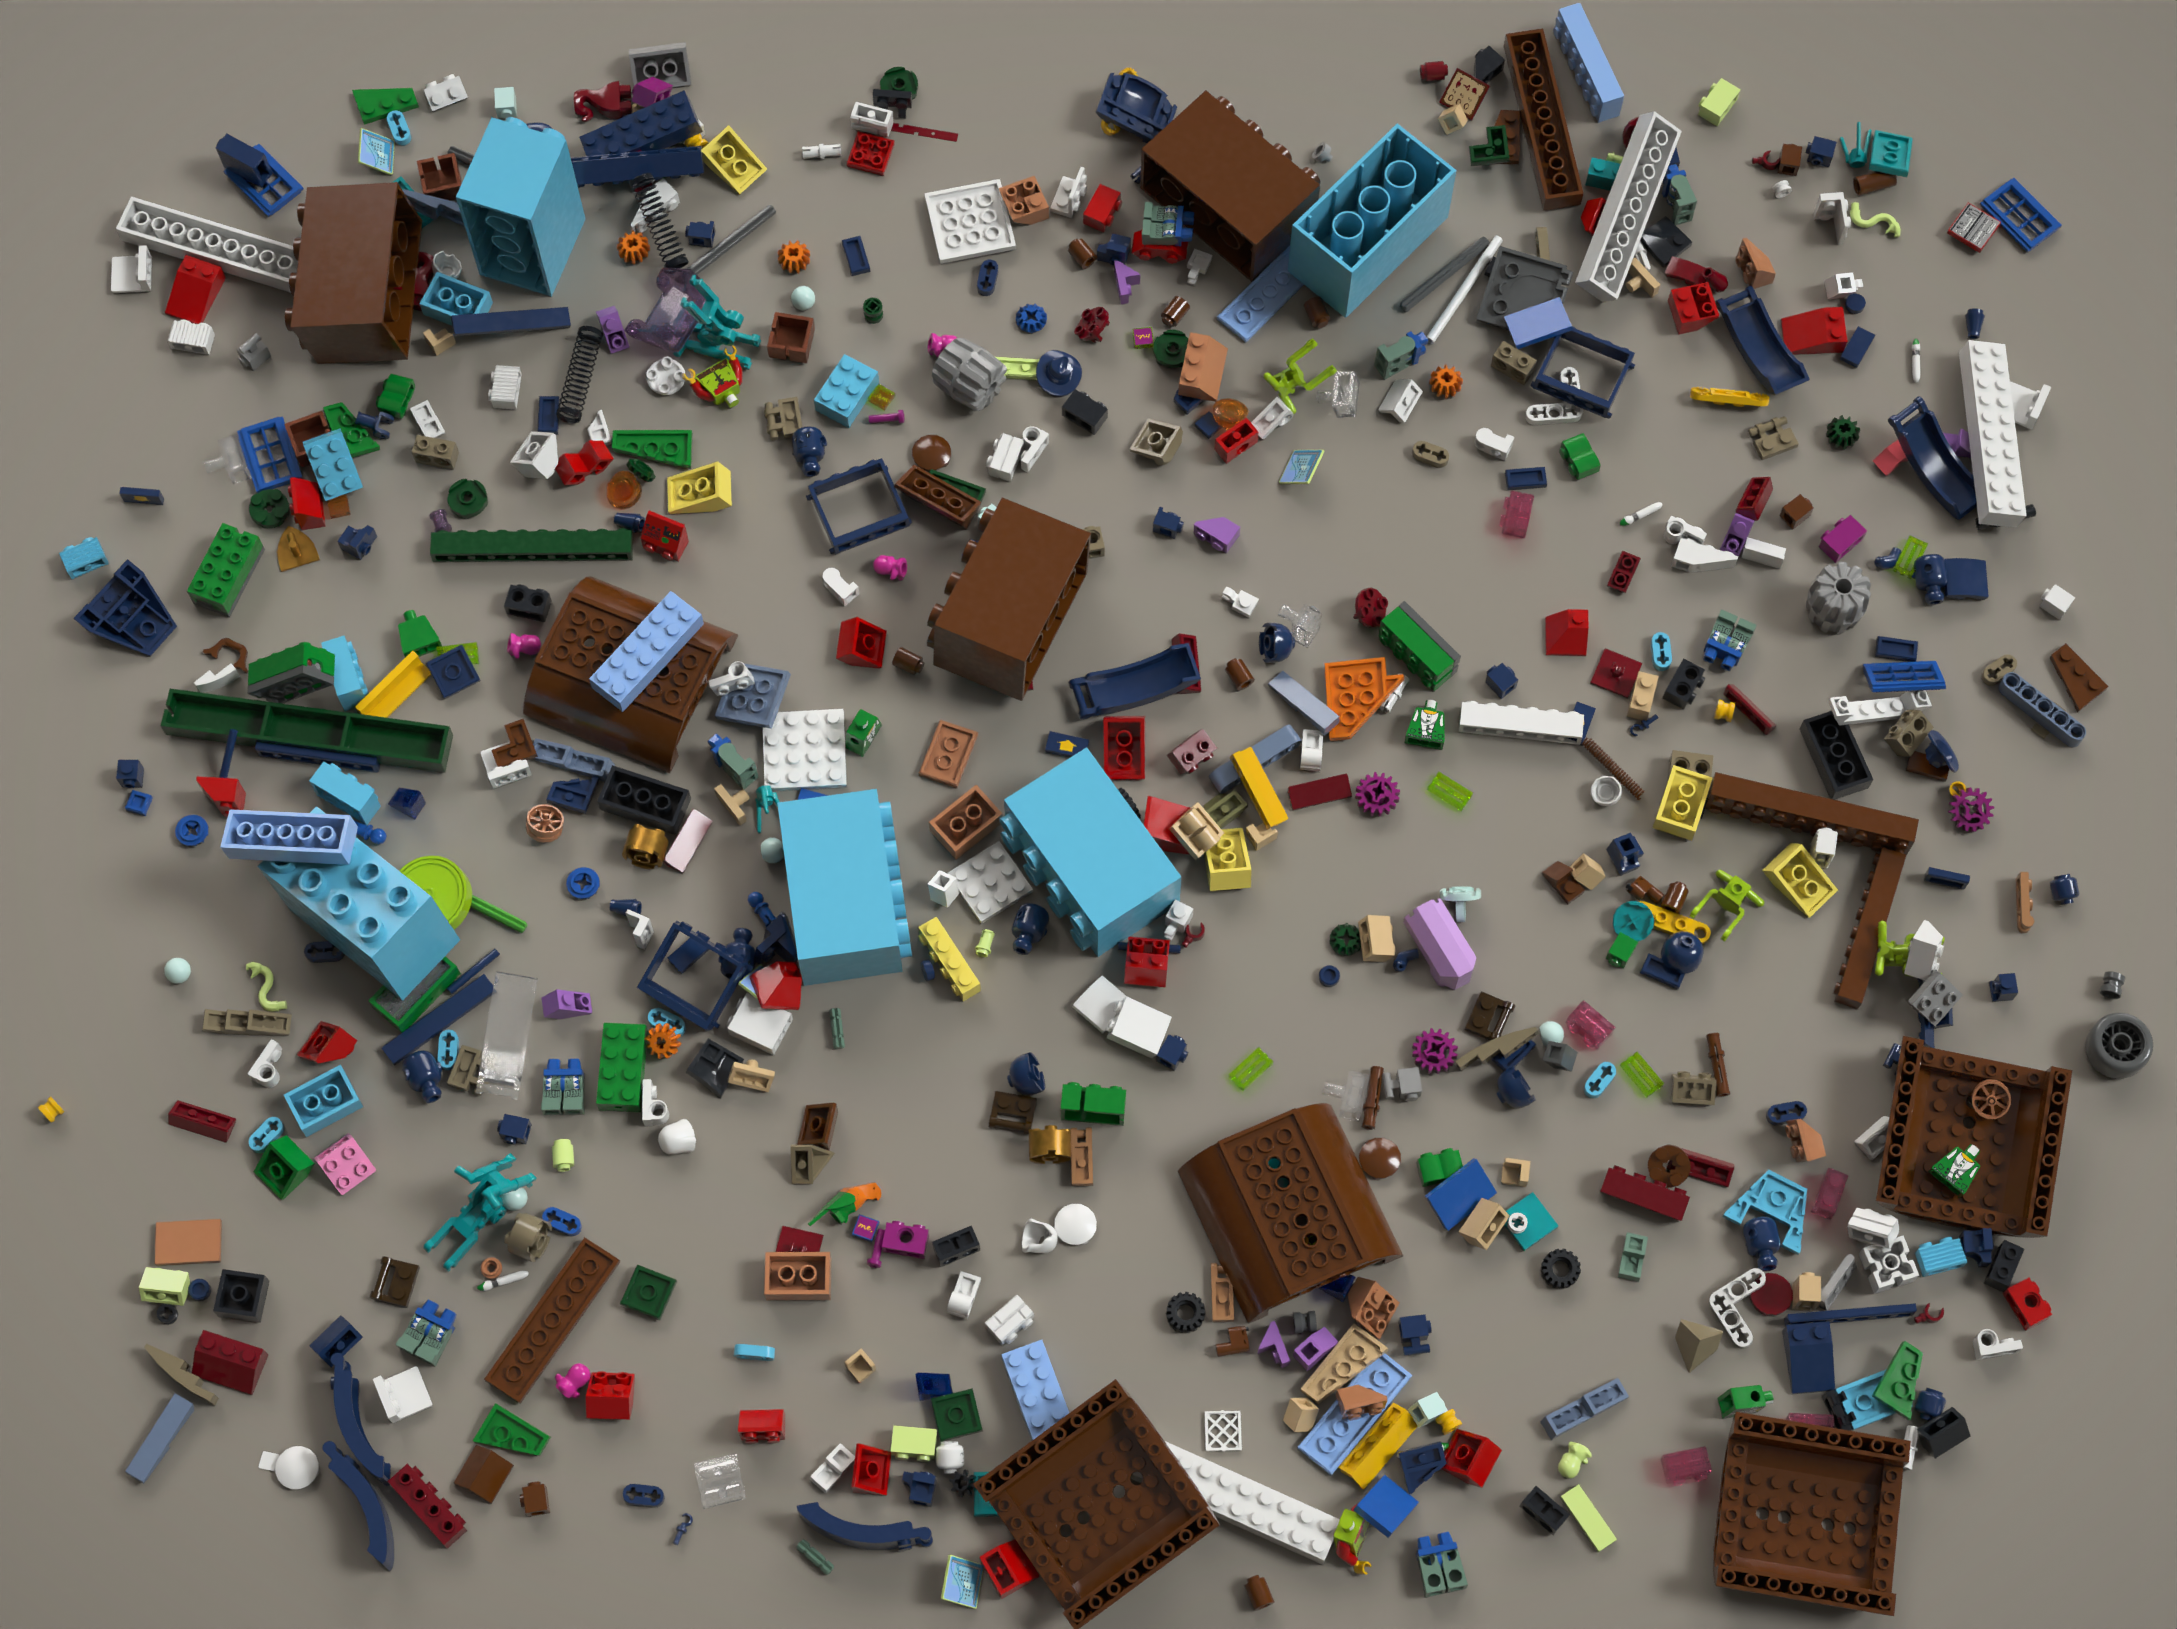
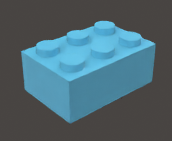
M436 272L420 302L423 315L451 326L452 315L488 313L493 304L489 291Z
M844 354L815 397V411L850 428L879 384L878 371Z
M341 428L303 441V446L325 501L363 488Z
M344 635L322 642L321 645L328 652L335 654L334 687L344 711L354 709L369 692L363 680L364 676L358 664L356 651L352 642H347Z
M323 761L309 780L317 796L365 825H368L381 807L378 796L374 793V788L366 783L364 785L360 784L355 776L350 773L347 775L342 773L341 769L333 763L329 765Z
M341 1065L284 1094L293 1115L306 1137L363 1108L355 1089Z

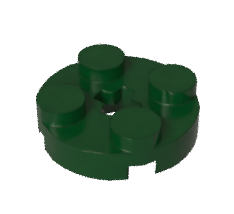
M893 67L884 73L880 80V89L912 92L913 100L917 96L918 79L914 72L905 70L904 67ZM900 82L901 85L904 84L902 88L895 87L896 83Z
M1167 330L1155 339L1153 354L1159 365L1168 368L1183 367L1189 340L1186 334L1179 330ZM1175 346V349L1178 350L1175 352H1170L1167 348Z
M458 480L448 491L447 501L450 509L454 514L461 516L463 519L477 516L488 505L486 489L477 480ZM465 495L473 496L470 501H464Z
M267 489L251 497L249 513L256 524L266 529H272L284 523L287 515L289 516L290 504L280 490ZM269 505L275 506V508H272V512L268 513V511L265 510V508Z

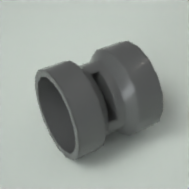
M2105 972L2103 977L2104 985L2101 986L2100 994L2110 999H2119L2122 994L2121 986L2124 985L2125 976L2117 972Z
M1308 1311L1305 1314L1293 1312L1295 1334H1301L1303 1331L1317 1332L1315 1311Z

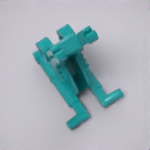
M692 275L689 283L698 290L706 301L702 310H700L693 301L688 302L686 301L687 298L683 297L680 306L691 314L686 328L698 332L697 337L700 342L681 338L680 344L673 355L679 358L687 348L694 350L695 353L720 360L727 358L729 361L730 358L725 355L724 350H719L723 344L732 346L734 341L759 347L761 343L759 335L752 334L750 336L732 330V328L739 329L741 327L744 316L734 310L726 312L719 303V297L706 285L703 279L700 278L698 280L696 275ZM735 354L741 367L749 370L752 365L751 359Z
M511 1153L504 1159L494 1161L489 1165L476 1169L472 1173L461 1166H457L454 1170V1173L466 1179L470 1184L480 1183L468 1195L470 1203L461 1208L459 1217H450L440 1230L423 1246V1249L429 1253L432 1248L437 1247L454 1227L466 1238V1241L444 1263L443 1268L447 1272L451 1270L452 1266L456 1267L463 1256L478 1241L479 1230L489 1220L495 1224L506 1214L507 1209L503 1206L500 1196L516 1191L524 1186L530 1188L533 1185L532 1182L537 1179L532 1173L511 1181L505 1179L499 1171L512 1167L511 1163L516 1161V1158Z

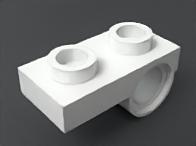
M1671 516L1665 528L1664 539L1669 544H1677L1681 538H1688L1703 545L1707 533L1699 527L1687 524L1681 518ZM1670 530H1675L1679 534H1673Z
M740 661L730 665L728 669L729 674L709 680L710 688L717 696L726 695L731 691L745 689L755 684L752 673Z
M1303 729L1300 770L1320 772L1323 734L1318 730Z
M960 1272L948 1303L947 1313L968 1320L981 1277Z

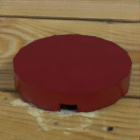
M1766 1273L1765 1284L1751 1293L1749 1298L1759 1313L1765 1316H1777L1790 1307L1793 1300V1290L1790 1283L1784 1277L1776 1273ZM1760 1275L1754 1282L1759 1284L1762 1276Z

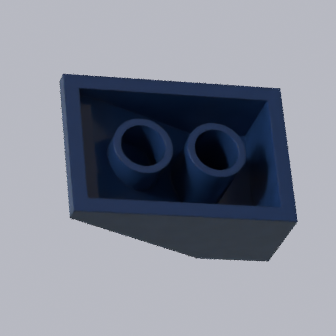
M1829 1321L1786 1325L1782 1330L1791 1393L1802 1394L1835 1390L1833 1342Z

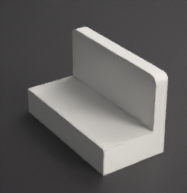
M1412 379L1395 380L1378 410L1380 413H1391L1400 423H1405L1423 391Z
M1747 537L1741 558L1780 569L1784 561L1786 548Z
M627 909L626 916L629 925L635 928L633 936L636 945L645 950L654 933L650 919Z

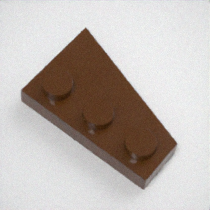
M1500 110L1494 126H1506L1510 161L1496 164L1519 165L1520 110Z
M2064 644L2051 655L2050 660L2058 676L2063 680L2067 688L2066 691L2075 704L2077 713L2109 687L2067 644Z

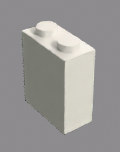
M746 993L745 997H741L737 1003V1012L734 1016L731 1015L727 1022L729 1035L774 1056L793 1020L792 1014L783 1009H763L758 999Z
M1129 997L1118 1001L1114 1008L1115 1018L1110 1020L1106 1029L1109 1032L1107 1039L1152 1059L1158 1054L1172 1017Z

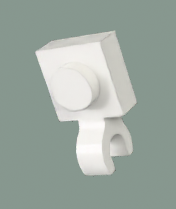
M1194 249L1187 264V268L1191 269L1188 274V284L1195 285L1199 273L1205 275L1213 255Z
M1226 587L1222 593V599L1233 603L1231 609L1247 618L1250 617L1259 600L1242 590L1237 594L1229 587Z

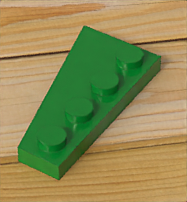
M613 430L612 450L613 452L691 469L693 433L692 430Z

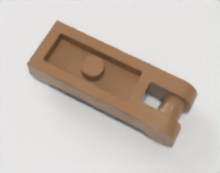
M2020 872L2016 877L2017 928L2021 933H2027L2034 924V918L2030 916L2033 900L2029 898V892L2032 890V880L2029 879V872Z
M1092 1127L1085 1128V1130L1071 1128L1072 1186H1093ZM1077 1138H1086V1142L1077 1143Z
M1211 1263L1213 1322H1234L1233 1286L1227 1273L1226 1278H1218L1219 1273H1224L1222 1266L1217 1265V1263Z

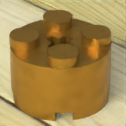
M635 824L629 830L622 852L623 858L627 860L628 857L632 860V865L640 868L654 869L657 865L660 868L669 843L665 837V832L661 829L652 830Z
M1047 1125L1044 1127L1045 1130L1029 1129V1160L1031 1162L1045 1164V1161H1053V1164H1060L1070 1161V1129L1057 1130L1055 1125Z

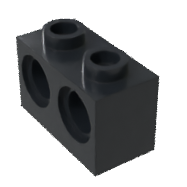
M521 584L517 586L510 585L504 608L508 615L546 622L552 600L546 590H533ZM516 598H523L520 602H515ZM536 602H543L540 606H534Z
M1683 658L1662 699L1682 709H1685L1687 704L1691 705L1697 695L1694 693L1696 687L1700 689L1706 679L1703 677L1705 669ZM1690 674L1694 676L1695 679H1688L1686 675ZM1676 691H1683L1686 695L1681 696Z
M972 1225L932 1242L933 1250L941 1267L980 1251V1244Z
M2004 1240L1996 1251L1984 1284L2004 1292L2010 1286L2024 1248Z
M1537 1486L1532 1489L1519 1506L1552 1535L1557 1532L1570 1516L1567 1511Z

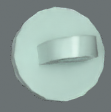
M1455 886L1449 888V891L1443 888L1440 890V898L1446 901H1456V921L1465 922L1466 901L1480 899L1481 890L1476 888L1474 891V888L1470 886Z

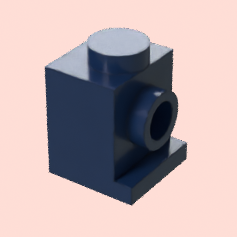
M710 221V224L690 222V226L687 225L685 237H688L689 245L712 248L716 232L714 221Z
M1159 507L1153 522V532L1175 539L1177 533L1181 534L1184 522L1181 521V517H1178L1177 514L1163 512V507Z
M2015 973L1998 974L1994 981H1989L1992 1002L2012 1001L2018 994Z

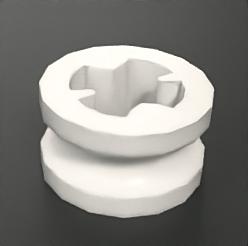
M1787 180L1780 181L1772 187L1773 192H1776V198H1783L1792 191Z
M1514 1213L1509 1217L1507 1225L1512 1233L1520 1234L1526 1229L1528 1221L1522 1213ZM1512 1220H1522L1521 1224H1523V1226L1519 1225L1518 1228L1514 1227V1223H1512Z

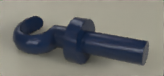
M1655 714L1646 721L1643 719L1641 725H1632L1630 728L1631 734L1638 736V734L1633 733V728L1638 727L1640 730L1648 729L1649 724L1657 720L1658 716Z
M688 1513L683 1514L682 1517L688 1516L690 1521L688 1523L682 1522L680 1526H677L676 1531L678 1532L673 1542L674 1545L678 1546L682 1535L687 1532L686 1527L690 1526L693 1522L692 1516Z

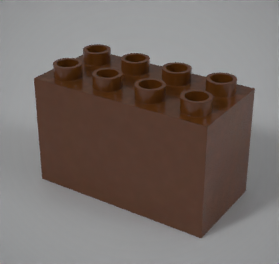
M1205 90L1141 149L1140 188L1161 206H1184V211L1194 212V225L1185 226L1192 228L1196 236L1253 282L1290 246L1292 225L1319 200L1321 181L1311 168L1304 167L1300 169L1294 164L1290 152L1283 145L1276 143L1273 146L1264 139L1263 132L1258 124L1250 119L1244 122L1235 115V109L1228 99L1223 96H1219L1216 99Z
M397 182L307 187L305 203H299L297 208V217L299 224L302 226L301 237H296L293 242V252L295 259L298 261L297 272H292L289 276V288L294 296L293 307H288L285 311L287 330L293 331L296 334L301 348L308 350L318 364L408 360L422 219ZM402 286L403 290H397L393 288Z
M1002 497L995 511L988 508L984 511L978 526V531L983 532L979 542L968 541L961 558V562L966 564L962 574L954 571L951 573L944 594L949 596L945 606L937 603L934 605L927 622V626L932 628L927 640V646L934 649V666L1022 701L1087 575L1091 533Z

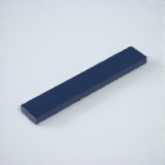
M568 307L451 316L454 336L570 328L571 326Z
M256 742L255 746L260 757L321 765L324 761L329 765L333 763L341 768L379 772L380 769L377 758L261 742Z
M483 974L383 1046L382 1050L395 1066L497 992L496 988L486 975Z
M1916 1303L1794 1313L1787 1314L1784 1322L1786 1326L1828 1321L1829 1323L1911 1317L1915 1314L1917 1308Z

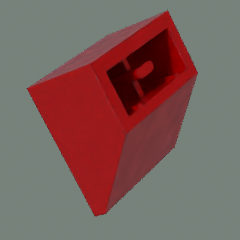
M1709 282L1670 291L1668 304L1678 335L1697 331L1719 318Z
M290 478L291 485L288 486L289 497H292L293 503L290 504L291 514L294 515L295 523L300 525L301 530L326 527L322 491L319 484L300 478Z
M1128 937L1124 984L1166 987L1170 940Z
M592 1372L586 1392V1418L630 1420L633 1408L635 1374L626 1372Z
M784 1409L740 1410L738 1433L741 1440H745V1443L748 1444L758 1443V1440H767V1443H779L780 1440H784Z
M1016 1539L998 1545L979 1557L980 1563L1001 1599L1040 1577Z

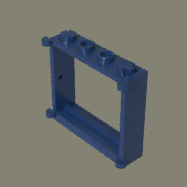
M1572 326V331L1555 336L1535 382L1532 381L1531 387L1601 417L1610 419L1612 413L1609 411L1629 369H1634L1636 365L1632 363L1635 353L1629 351L1628 348L1619 347L1608 340H1602L1591 333H1585ZM1562 338L1625 364L1608 401L1544 375Z
M882 458L870 460L862 466L851 467L848 471L841 474L835 473L830 478L814 481L813 484L808 486L809 495H806L808 501L812 500L832 545V548L829 549L830 554L836 555L907 528L912 523L894 487L887 465L885 466ZM881 471L899 514L835 538L817 495Z
M676 921L672 924L637 988L705 1030H712L713 1027L719 1028L718 1018L746 969L751 971L753 966L745 963V959L739 954L734 953L732 955L727 952L728 948L718 942L716 944L710 942V937L702 932L697 934L692 931L693 927L688 923ZM679 931L738 966L710 1015L652 980Z

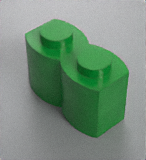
M390 374L388 379L384 380V391L377 397L376 407L379 413L384 412L395 418L402 419L413 396L415 383L413 379Z
M1584 433L1562 441L1559 453L1562 459H1566L1569 463L1568 470L1572 476L1580 480L1599 472L1600 462Z
M1447 1148L1440 1151L1441 1154L1433 1155L1429 1152L1420 1155L1416 1164L1422 1187L1440 1184L1463 1167L1459 1150L1453 1151V1148Z

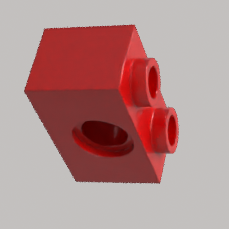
M1245 418L1215 439L1214 450L1227 464L1258 442L1259 432Z
M2029 1277L2011 1286L2003 1293L2025 1331L2047 1320L2052 1315L2049 1303L2042 1299L2039 1294L2040 1289L2038 1285L2031 1281ZM2025 1299H2030L2034 1307H2028L2025 1304Z

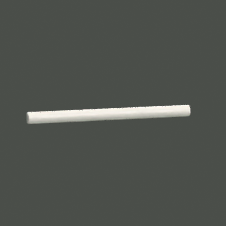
M1494 236L1427 335L1428 343L1434 344L1503 242L1501 237Z

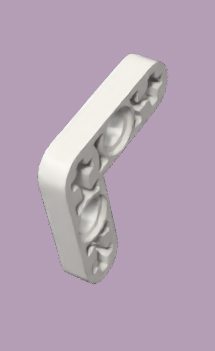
M1572 367L1564 368L1560 374V381L1568 384L1566 374H1570V377H1572L1571 386L1580 389L1578 372ZM1562 401L1563 403L1532 405L1528 407L1525 419L1531 425L1574 423L1581 419L1583 409L1565 401ZM1571 409H1574V411L1577 412V414L1573 415ZM1556 410L1560 415L1556 418L1551 417L1549 411ZM1532 412H1535L1536 415H1538L1537 418H1534V416L1531 415Z
M1758 1268L1747 1271L1715 1291L1710 1297L1712 1309L1734 1343L1741 1348L1749 1347L1752 1344L1753 1335L1734 1304L1765 1284L1766 1276ZM1753 1273L1756 1275L1760 1274L1762 1276L1760 1283L1752 1282L1749 1284L1752 1289L1748 1290L1742 1279L1746 1278L1748 1282L1752 1279ZM1735 1284L1742 1285L1744 1287L1743 1294L1740 1296L1734 1295L1731 1291L1732 1286ZM1715 1297H1724L1723 1303L1725 1307L1728 1308L1730 1305L1732 1309L1726 1310L1720 1315L1719 1312L1723 1310L1719 1304L1714 1305ZM1732 1313L1737 1316L1738 1321L1735 1325H1728L1725 1322V1317L1728 1314ZM1742 1324L1744 1327L1740 1328L1744 1335H1749L1747 1337L1748 1342H1738L1739 1334L1737 1331L1732 1333L1731 1330L1738 1328Z

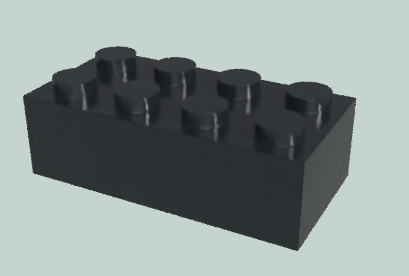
M1832 711L1803 720L1799 730L1830 799L1835 800L1868 789L1873 781V777L1849 724L1839 725Z
M612 765L597 803L601 811L677 835L691 801V796L687 789Z

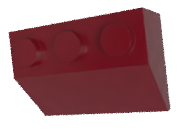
M203 1330L195 1348L191 1374L201 1379L253 1395L268 1354L264 1349Z

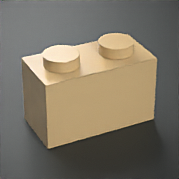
M1641 671L1638 672L1627 717L1639 720L1644 719L1645 721L1648 719L1659 676Z
M1367 915L1361 919L1358 925L1363 961L1386 962L1395 956V945L1392 938L1393 927L1390 923V916Z
M1481 1198L1459 1230V1233L1469 1244L1487 1250L1510 1216L1500 1204Z
M1805 1272L1797 1277L1792 1284V1310L1814 1311L1821 1302V1276Z

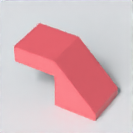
M1899 440L1886 447L1873 460L1875 465L1885 475H1889L1901 462L1908 461Z

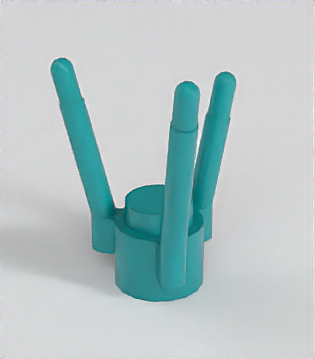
M1857 122L1856 148L1852 149L1850 154L1844 138L1840 137L1845 161L1852 168H1860L1867 163L1872 130H1868L1863 151L1861 149L1860 122Z
M768 785L756 789L757 798L755 801L757 806L758 833H761L762 826L761 806L764 807L765 814H768V806L772 805L774 801L778 807L777 803L780 802L777 793L773 792L771 786Z

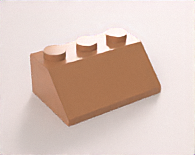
M1190 332L1179 381L1178 395L1217 402L1228 348L1211 336Z

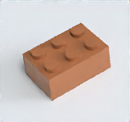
M975 785L929 822L930 832L957 860L1001 824L999 819L1003 817V813Z
M765 1252L764 1295L766 1300H831L832 1258L830 1252Z

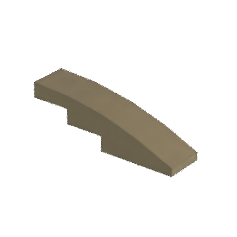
M205 1009L202 1031L238 1035L289 1036L292 1014L250 1009L249 1012L229 1009L227 1011Z
M1536 1027L1503 1035L1471 1050L1455 1062L1460 1070L1463 1071L1477 1059L1483 1065L1499 1053L1506 1059L1538 1035L1539 1032Z
M146 1343L144 1348L156 1363L178 1384L214 1406L216 1405L219 1398L214 1393L201 1388L204 1381L200 1377L186 1371L189 1365L184 1360Z

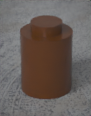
M1074 239L1070 242L1068 252L1082 269H1086L1094 264L1097 260V255L1083 239Z
M1175 296L1161 313L1162 322L1169 327H1176L1190 309V305L1183 298Z
M1313 297L1307 300L1303 306L1312 326L1318 328L1325 327L1330 320V316L1322 298Z
M903 647L897 650L892 661V665L912 675L920 673L925 663L922 662L923 657Z
M1234 658L1226 664L1225 671L1237 690H1243L1255 681L1242 659L1237 660Z
M1678 881L1670 883L1660 907L1680 914L1689 893L1686 885Z
M1255 1575L1247 1579V1584L1244 1587L1254 1611L1275 1603L1265 1577L1260 1578L1259 1575Z

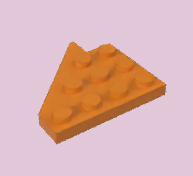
M1385 657L1325 663L1327 707L1339 716V723L1329 731L1330 741L1351 739L1404 681L1403 674L1387 676Z

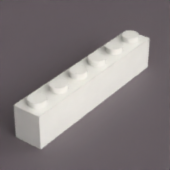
M1475 701L1462 702L1459 732L1580 745L1583 735L1584 715L1574 711L1563 713L1555 709L1544 711L1535 707L1524 709L1518 708L1515 705L1505 707L1498 706L1495 703L1478 704ZM1565 737L1577 738V742Z

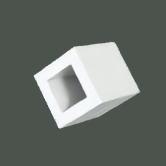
M2055 584L2051 590L2047 588L2041 596L2043 602L2040 607L2060 620L2073 603L2075 597Z
M940 870L928 883L930 900L947 908L959 895L957 878Z

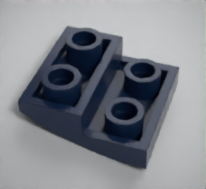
M1968 558L1945 559L1948 575L1945 597L1960 600L1966 597L1985 600L1989 597L1985 560Z

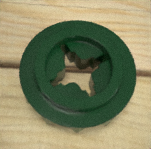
M638 459L628 460L626 465L629 471L633 472L638 478L648 482H652L655 479L654 471L647 464Z
M1348 923L1338 924L1330 934L1332 949L1344 956L1353 955L1361 948L1360 933L1356 926L1349 925ZM1346 932L1348 934V937L1352 938V940H1349V942L1347 943V947L1345 946L1344 940L1341 939L1344 937V934Z

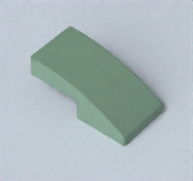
M1626 1233L1618 1277L1639 1282L1648 1237Z

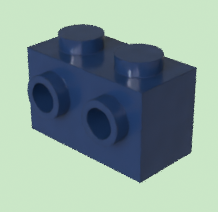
M340 1315L309 1346L332 1368L334 1365L331 1363V1356L335 1353H340L344 1356L363 1336Z

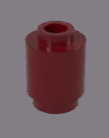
M1443 61L1425 62L1424 65H1420L1421 80H1426V82L1445 80V76H1448V66Z

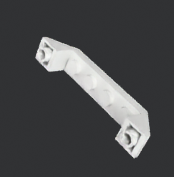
M1926 690L1907 691L1900 697L1848 702L1846 696L1828 699L1833 715L1839 725L1900 719L1902 713L1907 710L1922 711L1932 706Z

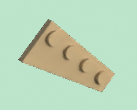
M1354 1323L1303 1385L1301 1392L1319 1404L1389 1350L1385 1345Z

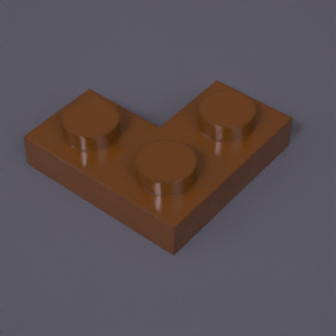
M524 718L504 725L510 743L491 750L497 767L511 765L516 760L523 761L538 757Z

